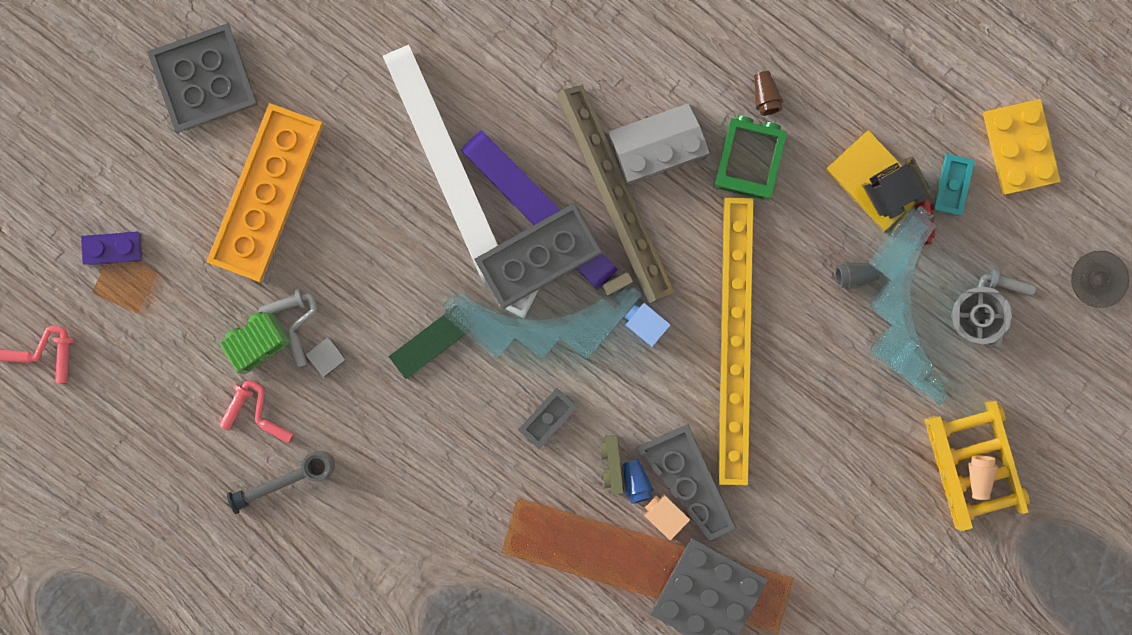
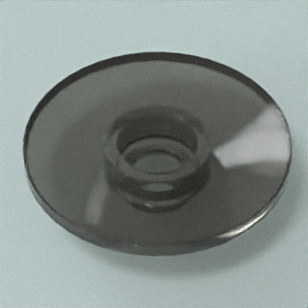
M1093 251L1085 254L1076 262L1071 274V284L1074 293L1083 303L1095 308H1105L1116 304L1124 297L1129 286V273L1124 262L1115 254L1108 251ZM1096 274L1101 277L1099 285L1093 282V277Z

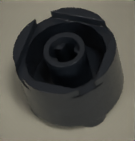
M914 157L906 158L907 164L902 167L895 163L869 178L872 184L865 182L862 184L879 216H889L890 219L905 211V205L913 201L915 204H918L931 196L928 191L930 185Z

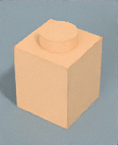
M664 494L660 498L655 495L645 506L648 510L644 514L645 517L670 541L690 521Z

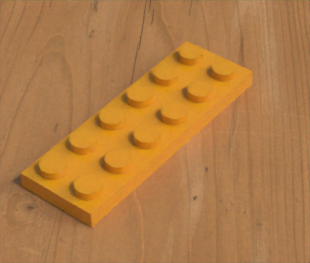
M269 103L206 261L208 264L262 283L324 126L321 121Z

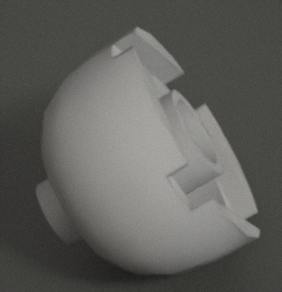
M983 286L969 289L961 294L953 305L951 313L953 327L959 336L970 343L979 345L994 343L1010 328L1012 313L1008 301L999 294L1000 292L993 288Z

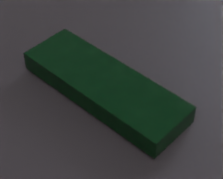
M456 305L388 357L403 377L407 379L474 329V327L458 305Z

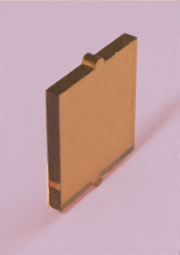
M137 261L106 263L104 268L99 270L101 275L92 293L138 314L146 296L151 294L150 288L158 271Z

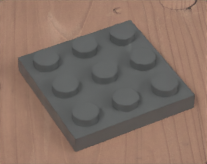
M228 23L147 51L176 133L258 105L233 32Z
M691 537L650 615L686 635H739L768 579Z

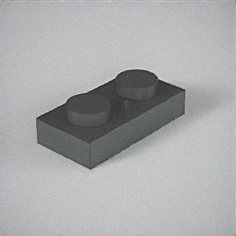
M556 388L518 430L540 449L578 406Z

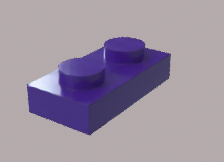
M138 231L81 236L83 265L142 261L141 233Z

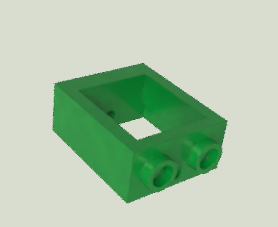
M738 115L736 119L731 118L728 123L713 188L769 201L772 197L787 131L781 130V126L775 123L765 122L764 126L754 124L753 119L746 116ZM736 129L776 139L766 185L725 176Z

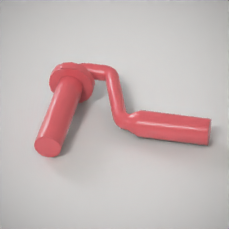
M49 326L45 329L35 354L24 351L0 350V361L19 363L37 361L43 353L50 334L59 333L60 337L53 338V342L58 343L55 382L67 383L69 343H74V338L68 337L67 331L63 327Z
M252 380L244 382L243 385L235 384L234 389L237 392L219 426L225 430H230L246 397H252L254 393L249 389L251 387L258 391L255 413L256 424L263 431L289 444L294 435L293 433L269 420L261 419L265 394L264 387Z

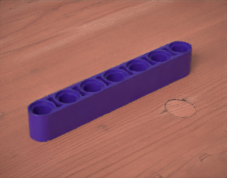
M482 130L460 149L533 225L560 211ZM604 254L576 268L597 290L618 271Z

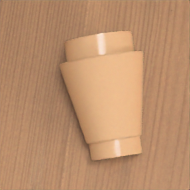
M972 456V462L968 464L973 492L972 498L979 500L990 499L998 465L995 464V458Z

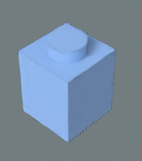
M645 303L641 307L635 304L625 316L628 320L625 326L650 347H653L670 326L667 321Z

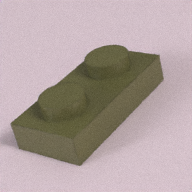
M617 435L605 436V442L600 443L602 460H608L609 471H603L605 489L611 488L612 495L622 494L623 486Z

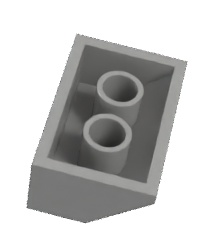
M688 103L608 131L627 185L698 161L709 155L700 125Z

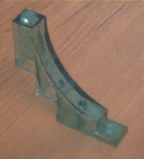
M911 206L868 259L869 264L889 278L870 302L869 306L890 324L870 349L873 355L938 405H941L947 398L946 392L943 390L945 385L934 376L926 377L934 368V365L917 336L911 312V285L915 265L927 238L936 227V224L931 221L934 215L924 207L920 206L916 209Z
M631 287L629 291L623 288L613 300L617 304L614 308L604 299H601L583 310L563 317L529 320L513 318L493 312L461 293L459 297L453 294L443 307L447 311L443 315L495 359L516 338L541 360L559 339L587 360L642 294L634 287Z

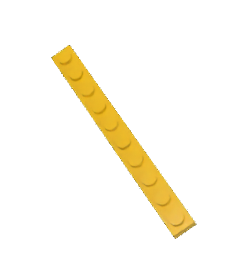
M724 198L719 485H748L753 198Z

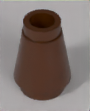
M762 71L755 74L756 109L760 111L762 116L780 112L783 109L782 103L784 101L770 71Z

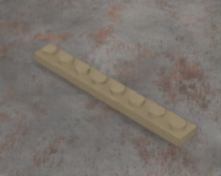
M583 84L562 90L557 93V97L648 303L674 293Z

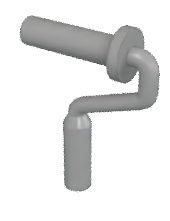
M993 269L990 274L983 275L978 284V287H985L987 282L988 288L994 289L998 286L1029 296H1033L1036 290L1035 285L1002 276L999 270ZM1004 334L997 341L989 345L1001 348Z
M296 289L295 295L259 307V312L276 314L298 305L303 309L307 307L306 300L308 301L310 310L288 329V338L291 340L289 345L297 368L307 365L308 362L295 330L317 312L314 297L308 293L303 294L301 289Z

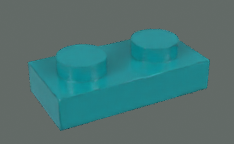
M951 154L944 156L932 208L933 211L959 217L963 215L975 160Z

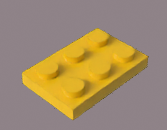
M1041 99L989 110L983 113L1002 196L1061 182Z

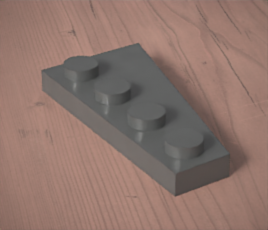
M689 424L636 447L658 477L667 485L674 497L687 510L689 516L709 541L736 530L737 527Z

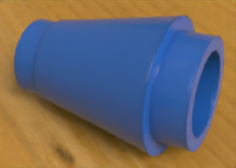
M639 459L624 463L626 498L630 499V503H639L653 498L651 491L654 489Z

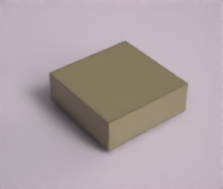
M624 273L604 284L602 288L606 296H609L632 284L633 281L629 273Z

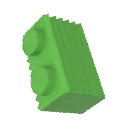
M261 311L252 315L248 319L249 323L241 329L235 328L225 335L226 339L220 342L221 348L237 373L247 374L291 343V340L274 314Z

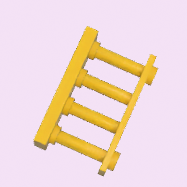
M989 400L984 402L986 412L951 422L942 421L941 416H932L924 419L954 525L960 531L972 529L971 521L974 520L975 516L1014 506L1018 513H1028L1029 496L1026 489L1021 488L1003 422L1006 421L1005 413L1002 406L997 405V401ZM990 422L995 439L957 450L949 447L947 437H950L951 433ZM998 450L1003 467L997 469L994 481L1006 478L1011 494L975 505L966 504L963 493L966 492V489L971 488L970 476L964 478L958 476L955 465L958 464V461L972 458V456H979Z

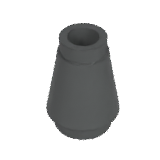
M843 262L842 265H837L835 268L836 283L839 288H845L846 290L879 280L880 270L877 263Z

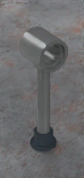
M325 451L311 453L304 458L301 468L244 492L241 490L234 494L231 492L227 493L229 505L232 511L238 514L240 509L249 506V502L304 478L314 482L326 479L333 473L335 468L333 457ZM315 458L321 459L325 464V470L322 474H318L312 469V462Z

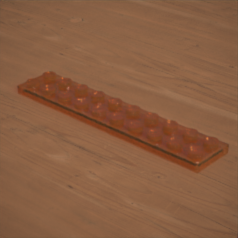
M517 497L501 553L658 599L686 546ZM736 561L768 579L745 624L778 634L794 578Z

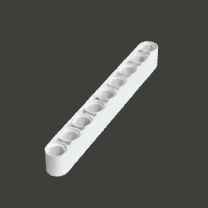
M408 44L383 55V58L484 286L487 287L489 285L474 259L498 246Z

